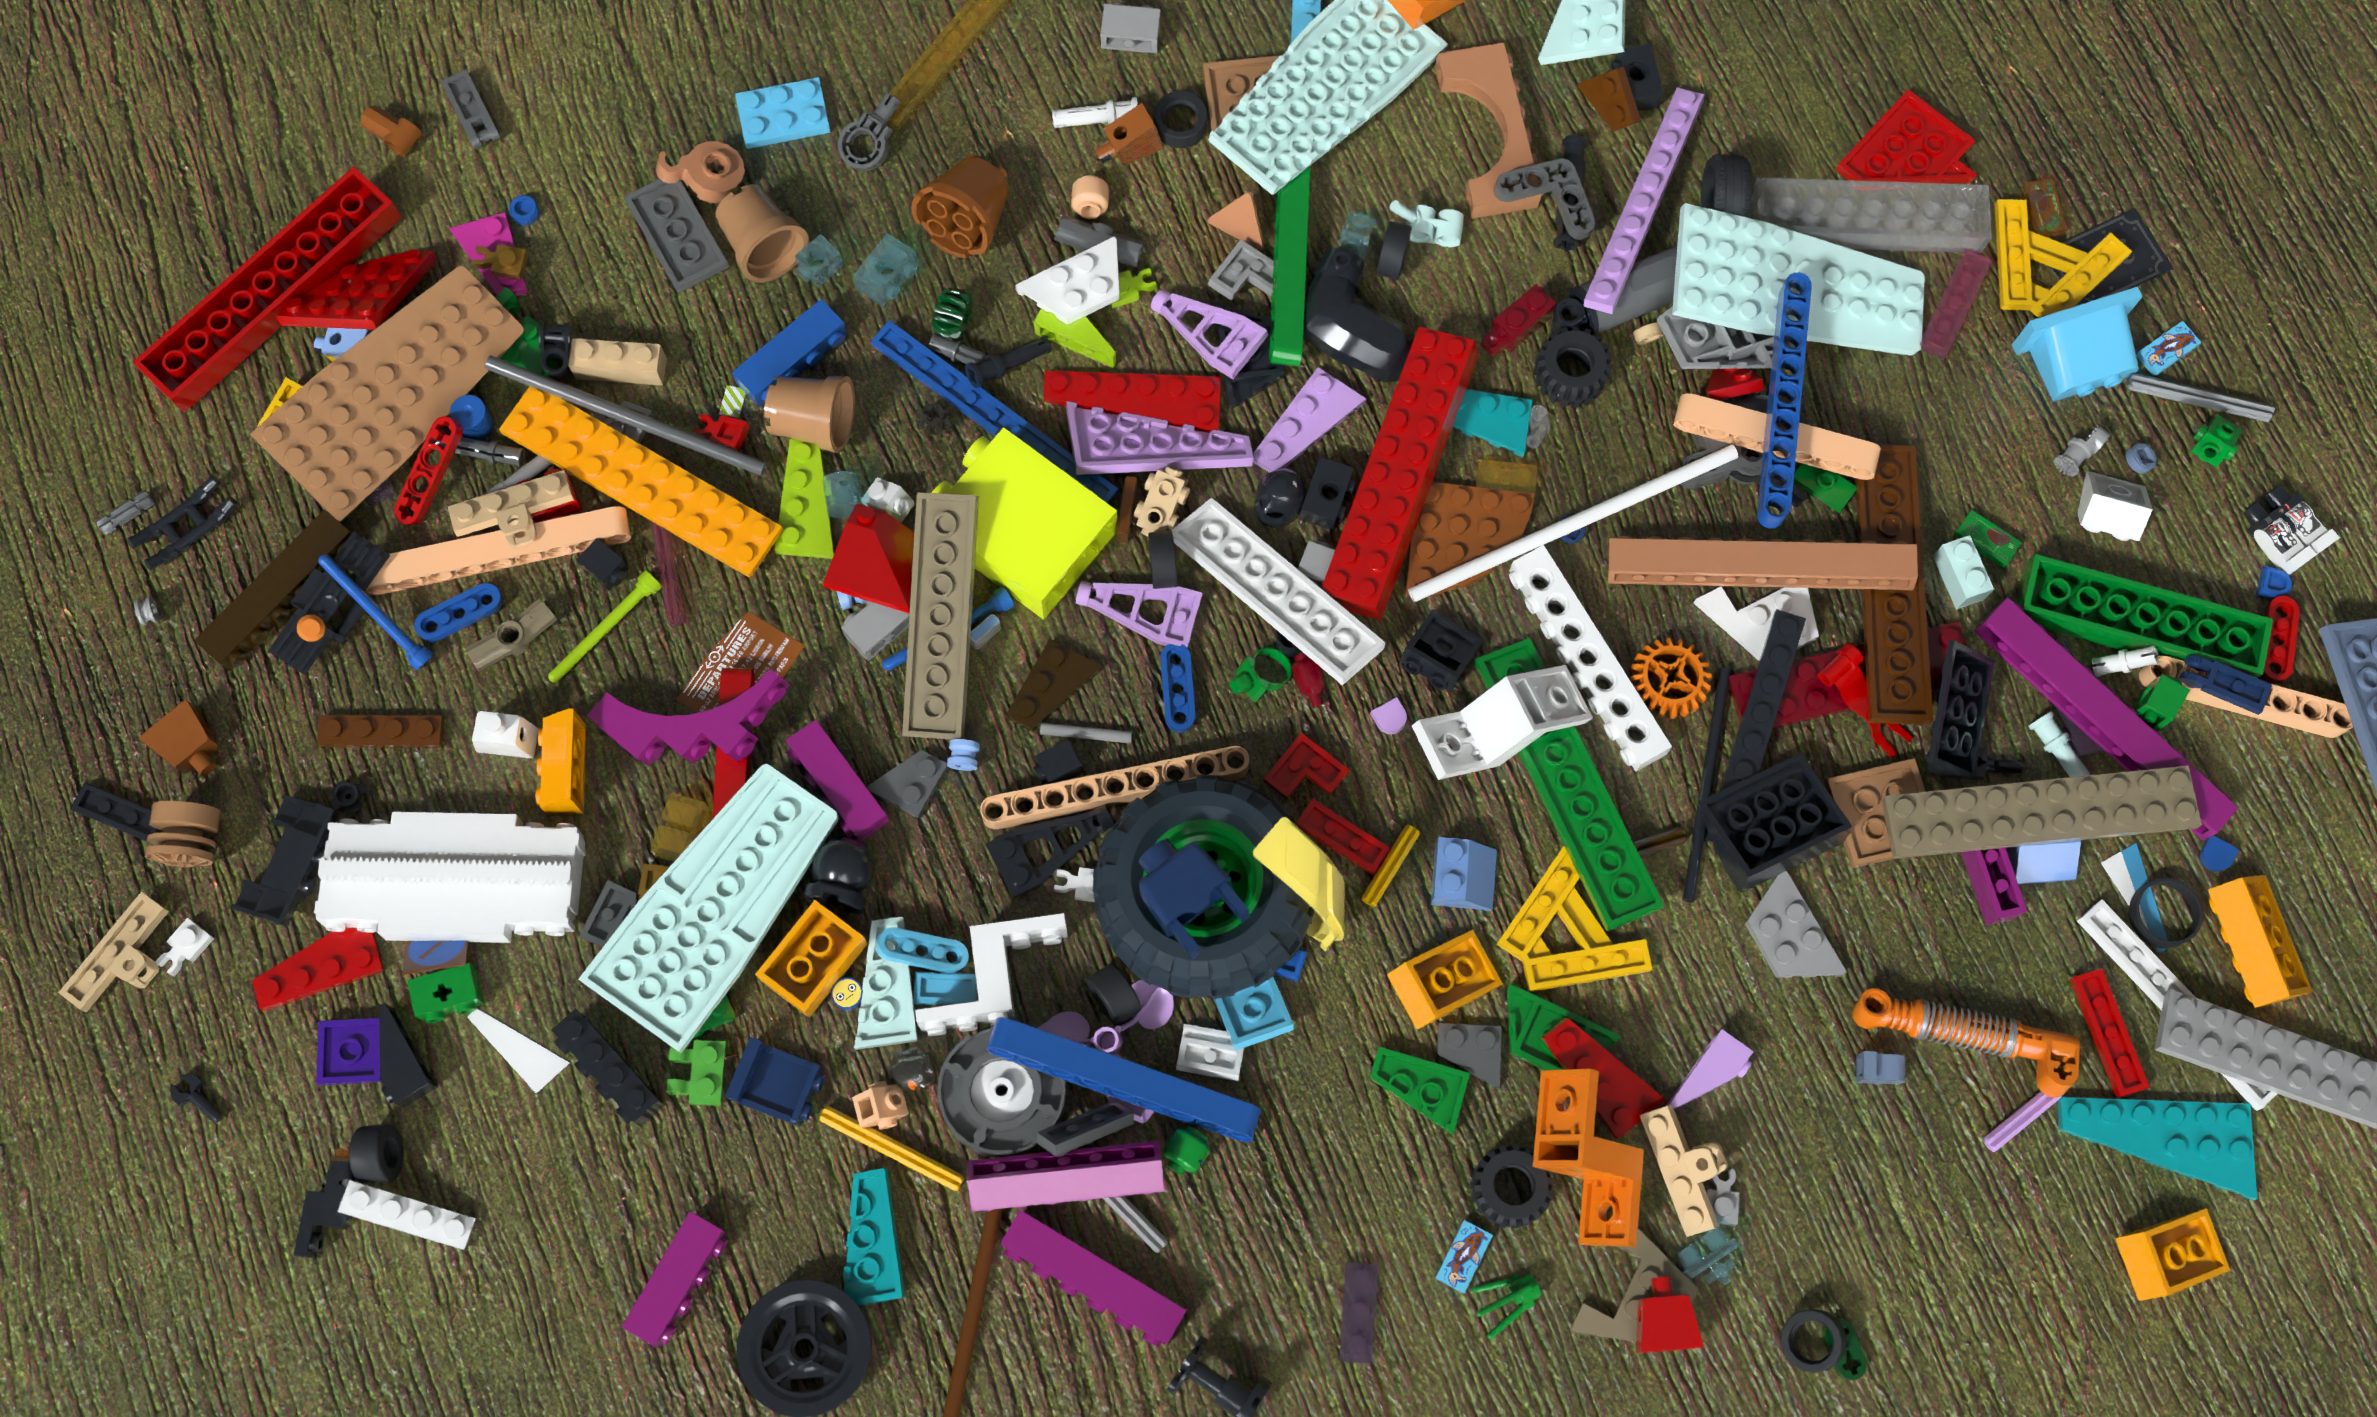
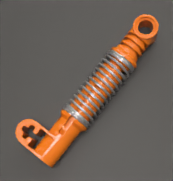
M1877 988L1866 990L1852 1009V1017L1855 1023L1864 1029H1874L1878 1026L1886 1027L1887 1025L1889 1029L1895 1027V1030H1903L1910 1037L1918 1038L1919 1040L1927 1039L1929 1042L1933 1040L1935 1043L1941 1042L1943 1045L1947 1043L1949 1046L1955 1045L1957 1048L1961 1046L1963 1049L1969 1048L1971 1051L1975 1049L1977 1052L1983 1051L1985 1054L1989 1052L1991 1055L1997 1054L2003 1058L2013 1059L2016 1056L2035 1059L2037 1060V1086L2042 1093L2052 1098L2063 1096L2078 1079L2080 1040L2079 1037L2026 1026L2020 1020L2012 1019L2011 1017L2006 1020L2002 1016L1999 1019L1997 1015L1992 1017L1990 1013L1985 1016L1983 1012L1978 1014L1976 1010L1971 1013L1969 1009L1964 1011L1962 1007L1957 1010L1955 1006L1950 1008L1948 1004L1944 1007L1941 1003L1935 1005L1934 1001L1929 1004V1001L1924 999L1908 1002L1903 999L1899 1001L1898 998L1891 1000V997ZM1866 1005L1873 1007L1876 1012L1869 1010ZM2060 1065H2063L2061 1070L2058 1073H2056V1069Z

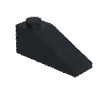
M386 1003L380 1005V1077L385 1085L381 1087V1090L390 1104L395 1103L404 1108L433 1091L437 1086L394 1008Z

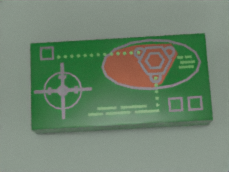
M1972 509L1953 535L1958 539L1970 535L1976 550L2003 569L2022 544L2021 541Z

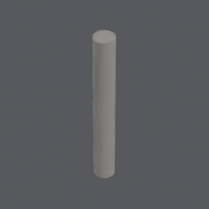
M1041 722L1040 728L1041 735L1130 744L1132 740V731Z

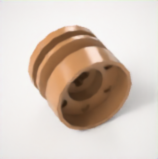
M154 802L152 804L149 825L163 832L147 836V842L153 846H148L145 849L144 857L174 867L212 865L215 855L208 851L216 848V842L202 836L218 832L221 811L212 806L193 802Z

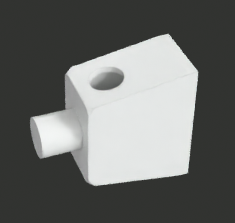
M478 711L472 738L476 752L534 759L538 739V728L522 716ZM520 733L524 734L522 741L520 740Z

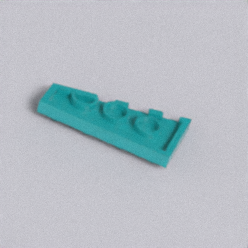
M1466 389L1453 427L1462 430L1461 433L1470 437L1474 435L1489 441L1488 444L1497 448L1504 447L1514 451L1513 454L1523 458L1532 400Z

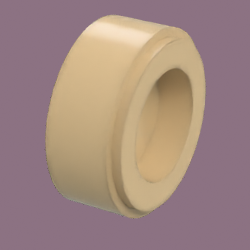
M1658 322L1648 324L1633 332L1638 344L1655 341L1664 335Z

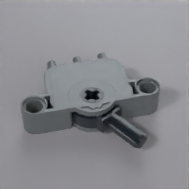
M1762 391L1750 393V398L1735 401L1734 397L1722 400L1725 403L1767 414L1768 396L1763 395ZM1699 392L1694 393L1696 395L1702 396ZM1693 434L1698 453L1687 456L1681 467L1733 444ZM1734 445L1738 452L1737 459L1681 483V485L1688 489H1696L1725 481L1729 476L1738 483H1756L1760 486L1763 453ZM1771 479L1774 485L1783 486L1778 479ZM1793 483L1791 505L1798 507L1805 501L1807 494Z

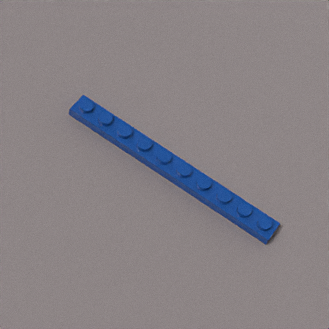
M890 320L871 340V345L994 437L1004 427L1106 503L1110 504L1118 495L1119 489L1099 474L1076 475L1074 458L1071 453L981 387L974 388L965 375Z

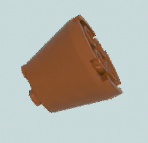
M968 154L966 158L920 189L911 205L915 223H921L932 236L929 241L953 256L967 259L969 255H982L993 240L1009 194L1006 171L1002 167L994 166L975 154Z

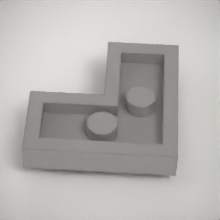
M1240 240L1211 276L1208 285L1231 301L1247 281L1269 296H1272L1274 261L1243 240Z

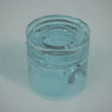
M850 471L831 473L823 478L828 515L835 518L849 517L855 505L862 503L858 474Z

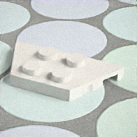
M1115 236L1016 284L1017 293L1021 296L1026 295L1036 301L1038 307L1046 312H1052L1056 318L1067 325L1119 300L1117 240Z

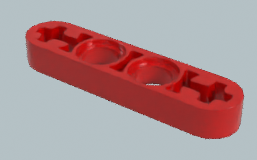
M443 416L433 422L394 508V515L400 523L418 525L425 518L461 440L463 428L458 420ZM444 426H448L452 430L450 435H446L442 431ZM436 441H441V443L446 444V447L435 443ZM437 449L440 452L441 459L437 465L432 466L429 462V454ZM424 476L428 480V488L423 493H420L417 490L416 483L420 477ZM411 495L421 498V501H416V499L411 498ZM407 506L411 507V510L414 511L413 516H409V513L406 512Z

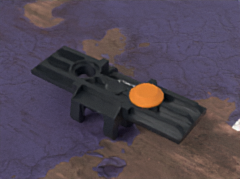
M353 531L333 560L342 570H352L356 574L355 583L365 592L390 555ZM315 567L310 571L309 578L299 592L290 599L289 602L298 609L268 650V652L306 675L331 638L345 645L348 641L346 639L347 635L365 611L356 601L336 631L327 626L328 622L349 593L326 570L322 573Z

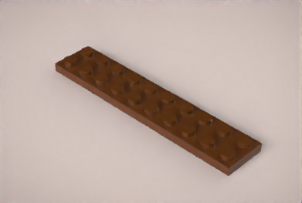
M1878 445L1881 451L1874 478L1869 480L1855 478L1859 543L1874 541L1877 544H1891L1896 541H1903L1908 544H1917L1918 579L1914 590L1861 589L1869 723L1931 725L1933 722L1916 447Z

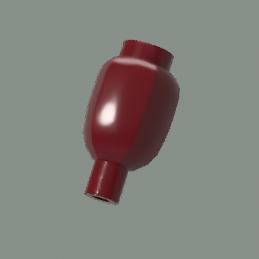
M1305 653L1294 656L1295 663L1292 666V673L1299 691L1309 697L1312 708L1324 705L1320 694L1325 687L1322 668Z

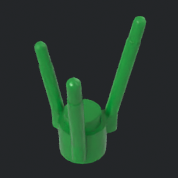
M1517 1273L1509 1278L1472 1288L1473 1293L1512 1285L1508 1287V1295L1477 1310L1476 1315L1479 1317L1511 1301L1516 1305L1521 1304L1487 1334L1488 1339H1493L1524 1311L1535 1306L1534 1300L1542 1296L1536 1280L1530 1273L1522 1277Z

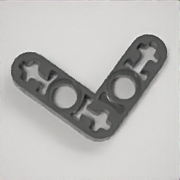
M1564 158L1508 171L1501 174L1496 180L1493 188L1494 194L1503 202H1512L1552 191L1568 234L1578 240L1585 239L1591 234L1595 226V219L1575 166L1569 160ZM1558 169H1560L1562 173H1567L1565 178H1563L1561 174L1555 175ZM1533 174L1539 176L1542 184L1539 186L1531 185L1527 181V176ZM1504 183H1507L1508 186H1514L1511 192H1509L1508 188H1502ZM1564 194H1574L1578 198V203L1575 205L1566 203L1563 197ZM1578 219H1579V222H1580L1581 224H1585V223H1586V226H1585L1584 229H1582V227L1579 226V225H1578V226L1575 225V223L1577 222Z

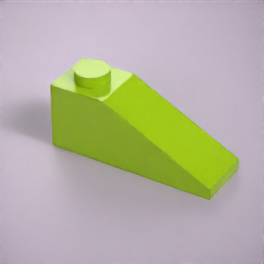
M1040 309L1034 321L1036 335H1045L1048 340L1109 367H1115V350L1086 316L1067 325L1056 318L1052 312Z

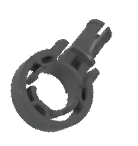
M888 92L884 93L885 95L873 114L868 115L863 112L858 121L851 122L840 133L838 139L839 154L843 161L855 170H874L887 157L889 150L888 138L893 132L887 123L898 105L901 104L900 100L891 96ZM861 134L871 135L875 142V148L869 156L873 161L870 162L866 157H855L852 148L846 146V142L852 145L855 137Z

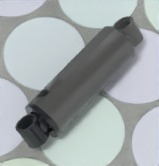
M1677 245L1634 262L1613 314L1584 307V299L1593 279L1571 288L1569 298L1559 302L1552 319L1553 330L1559 334L1561 328L1567 327L1568 331H1571L1572 327L1576 326L1582 332L1585 331V328L1591 330L1590 335L1595 336L1672 304ZM1569 315L1574 320L1568 321L1564 319L1562 316Z

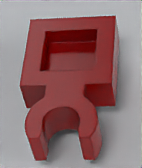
M700 415V420L703 424H707L704 429L694 428L693 432L697 436L740 451L750 429L747 421L720 415L718 422H715L709 415Z

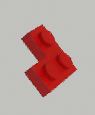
M1301 733L1263 778V782L1287 800L1306 777L1330 796L1349 773V769Z

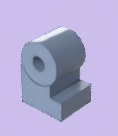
M1874 1051L1861 1052L1856 1055V1083H1905V1056L1882 1054Z

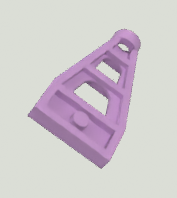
M1165 289L1158 291L1151 303V309L1164 316L1209 365L1232 379L1236 377L1268 337V332L1265 328L1243 315L1174 293L1171 294ZM1188 310L1195 311L1204 316L1194 330L1181 321ZM1213 323L1227 326L1232 330L1219 347H1213L1203 336Z
M1081 581L1075 603L1093 608L1157 644L1164 646L1168 644L1181 646L1183 644L1188 648L1203 593L1179 586L1153 589V584L1089 583ZM1092 592H1096L1094 599H1091ZM1114 594L1133 596L1135 602L1132 612L1126 614L1112 608L1110 605L1112 596ZM1149 599L1166 602V614L1164 621L1160 625H1154L1140 616L1139 609L1142 602Z

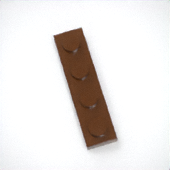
M320 715L317 745L320 748H443L445 718L442 715Z

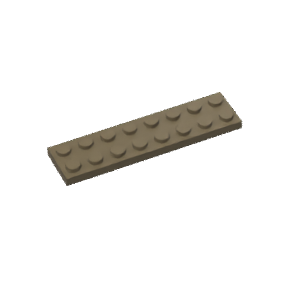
M917 492L902 736L950 740L964 739L979 496Z

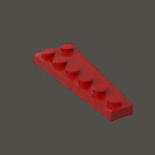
M1045 371L1044 402L1066 406L1068 401L1077 403V408L1092 410L1094 406L1104 408L1103 413L1121 414L1125 412L1166 420L1168 424L1182 426V428L1184 424L1195 426L1194 430L1210 433L1213 430H1219L1221 377Z

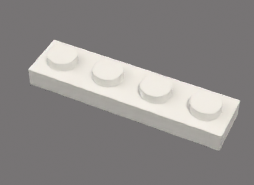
M349 1180L338 1212L462 1250H465L475 1222V1218Z

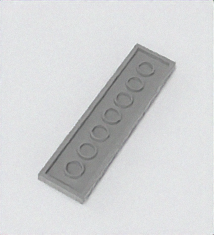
M2172 989L2165 992L2154 1050L2377 1129V1062Z

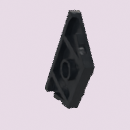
M1215 301V307L1243 315L1265 328L1268 332V337L1234 379L1224 374L1228 408L1234 409L1281 380L1284 375L1283 365L1269 363L1271 318L1263 315L1257 316L1251 311L1242 308L1238 311L1224 306V302ZM1217 323L1219 343L1221 345L1232 330L1227 326Z

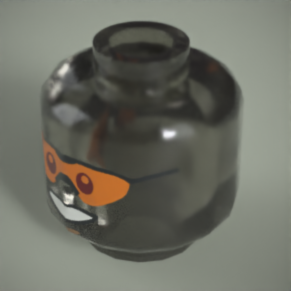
M921 1047L896 1052L892 1057V1065L887 1067L891 1084H897L904 1092L929 1086L933 1076L937 1074L931 1052H925Z

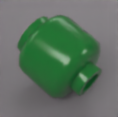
M1187 1126L1185 1129H1176L1163 1148V1155L1169 1160L1166 1166L1181 1176L1185 1171L1197 1173L1210 1153V1147L1207 1144L1209 1139L1190 1126Z

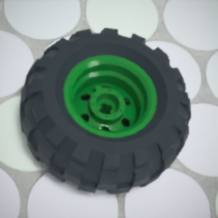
M1197 775L1195 779L1176 781L1175 778L1159 784L1153 792L1142 799L1137 797L1121 811L1120 819L1113 828L1107 830L1099 847V858L1097 866L1093 871V893L1096 914L1105 938L1116 956L1130 968L1133 974L1147 984L1158 986L1172 995L1190 999L1193 996L1218 999L1235 996L1236 992L1252 986L1258 987L1274 977V973L1285 962L1291 961L1303 944L1307 929L1312 924L1315 910L1253 856L1254 849L1282 817L1288 818L1297 826L1293 815L1278 800H1272L1263 794L1259 787L1242 780L1233 782L1219 778V775ZM1166 838L1172 842L1178 851L1187 844L1196 842L1207 853L1214 852L1217 854L1215 862L1229 877L1234 871L1240 873L1241 879L1238 882L1231 881V887L1249 909V918L1241 923L1233 912L1227 913L1223 910L1225 901L1221 898L1203 912L1205 920L1202 923H1196L1192 920L1184 926L1200 947L1201 955L1192 960L1173 935L1167 937L1144 903L1139 889L1140 880L1148 875L1138 863L1140 857L1154 844Z

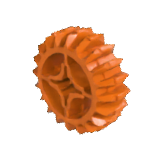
M1670 637L1666 638L1664 646L1659 640L1653 642V648L1648 645L1644 646L1642 649L1643 654L1638 653L1634 658L1636 664H1632L1630 667V671L1634 675L1629 680L1632 684L1636 685L1634 688L1638 694L1642 695L1641 699L1643 702L1649 704L1648 710L1650 713L1656 708L1659 710V718H1662L1665 712L1668 711L1669 717L1675 719L1678 712L1682 717H1686L1689 714V709L1693 712L1697 711L1699 708L1698 703H1704L1707 699L1704 693H1709L1711 690V685L1706 682L1712 679V674L1704 672L1709 668V662L1700 663L1703 652L1695 655L1692 653L1694 644H1690L1686 649L1683 647L1682 639H1679L1676 645H1673ZM1663 658L1677 660L1673 664H1666L1662 661L1656 662V660ZM1684 666L1689 669L1692 675L1693 685L1690 683L1691 680L1684 674ZM1676 669L1677 672L1674 675L1675 678L1673 682H1670L1667 687H1664L1665 683L1667 682L1668 675H1671L1673 671ZM1648 672L1651 673V677L1658 684L1657 691L1650 685ZM1668 693H1676L1680 696L1684 694L1686 697L1670 699L1664 696Z

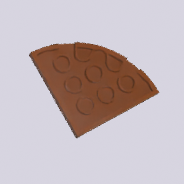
M1432 482L1410 541L1405 596H1410L1408 589L1519 540L1529 522L1535 493ZM1501 564L1430 596L1440 595L1446 591L1472 585L1492 573Z

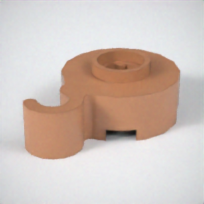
M706 141L696 145L688 155L680 157L679 163L676 166L666 164V152L661 151L656 165V174L660 180L666 183H676L684 180L687 187L690 186L698 194L697 197L700 200L710 203H720L731 192L737 194L745 172L744 163L739 153L730 145L719 141Z

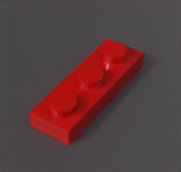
M1311 799L1296 822L1300 830L1371 875H1374L1390 850V847L1314 799Z

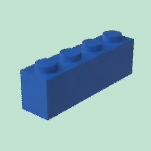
M820 299L732 372L736 384L758 407H761L765 403L770 384L776 385L777 383L774 380L775 376L799 378L801 373L809 366L812 367L818 364L823 358V354L829 349L841 345L845 340V336L848 335L845 323Z

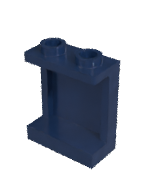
M750 1037L725 1097L730 1101L800 1127L802 1121L807 1122L811 1115L813 1104L810 1101L814 1092L821 1090L826 1074L823 1073L824 1068L819 1063L809 1062L765 1045L762 1041Z

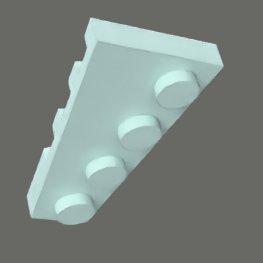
M903 917L872 921L866 959V972L862 987L861 1008L859 1009L857 1036L855 1037L854 1044L855 1050L918 1041L910 967L907 964L887 961L881 958L875 948L876 938L885 929L891 927L905 929ZM886 941L887 948L894 950V944L891 941Z

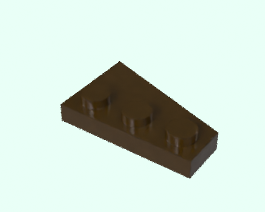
M1049 639L1006 713V719L1033 733L1041 725V722L1044 723L1059 709V706L1082 689L1088 680L1103 670V667Z

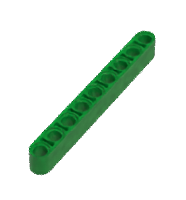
M1310 166L1276 193L1269 363L1299 367L1302 358Z

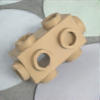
M1166 466L1165 470L1158 469L1156 474L1150 473L1144 488L1149 493L1145 502L1139 501L1134 513V517L1138 518L1136 526L1142 528L1141 533L1148 536L1150 532L1171 531L1176 527L1179 516L1175 515L1179 504L1184 505L1190 492V488L1186 487L1189 480L1182 477V471ZM1153 511L1157 512L1160 516L1157 523L1150 520V514Z

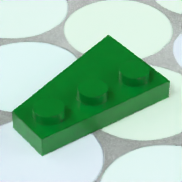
M1378 1046L1369 1079L1453 1136L1470 1073Z

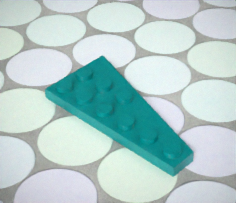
M2061 1097L2057 1101L2059 1131L2095 1144L2099 1143L2116 1149L2117 1152L2141 1158L2145 1162L2183 1176L2199 1179L2212 1184L2216 1188L2240 1194L2242 1197L2252 1201L2257 1200L2250 1104Z

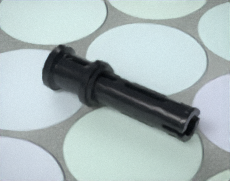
M1042 335L1002 354H988L987 358L975 364L970 362L965 365L967 378L974 388H979L983 385V382L993 378H1002L1007 370L1050 353L1052 351L1050 341L1044 343L1048 338Z

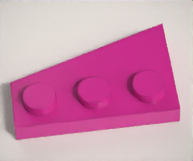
M505 212L449 228L471 261L473 259L483 260L485 258V255L477 253L475 250L476 246L486 247L490 252H496L497 245L516 248ZM491 267L478 269L496 296L505 287L514 293L515 296L528 293L524 275L521 281L493 276L490 271Z

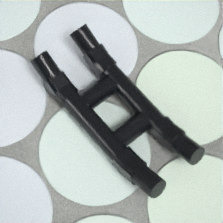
M211 475L203 485H200L196 491L190 494L189 498L157 522L150 524L148 527L140 530L139 533L127 538V542L132 549L157 539L163 533L171 541L172 545L169 544L164 549L158 551L157 554L144 560L149 570L175 560L180 556V553L212 529L220 526L230 516V513L238 505V502L230 496L209 514L208 518L197 507L205 503L212 496V492L219 486L221 482L217 477ZM188 514L197 526L184 536H181L173 524Z

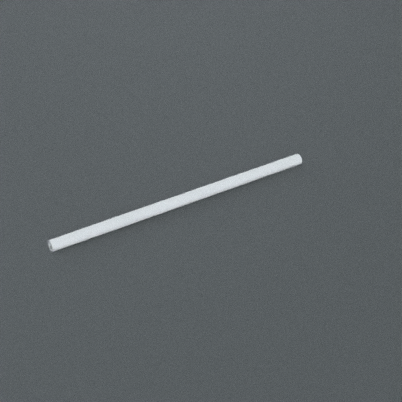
M1729 445L1408 589L1409 595L1413 602L1419 601L1738 458V452L1734 445Z

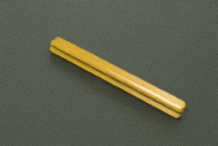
M826 1106L820 1115V1121L954 1191L960 1188L964 1180L962 1174L871 1127L860 1128L859 1121L830 1106Z

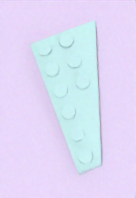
M1562 0L1538 57L1540 64L1545 65L1624 52L1625 0Z

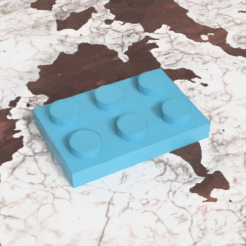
M819 77L735 93L746 149L831 133Z

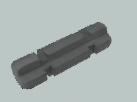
M142 490L134 496V500L128 499L111 510V515L107 516L105 514L97 519V526L104 534L113 532L117 529L116 525L122 526L139 515L141 509L147 510L153 506L155 502L146 490Z

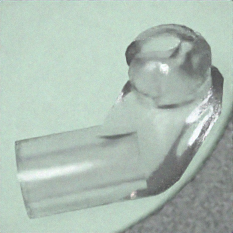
M1534 405L1531 409L1529 420L1531 433L1526 438V443L1531 448H1538L1550 431V422L1546 415L1547 409L1542 405Z

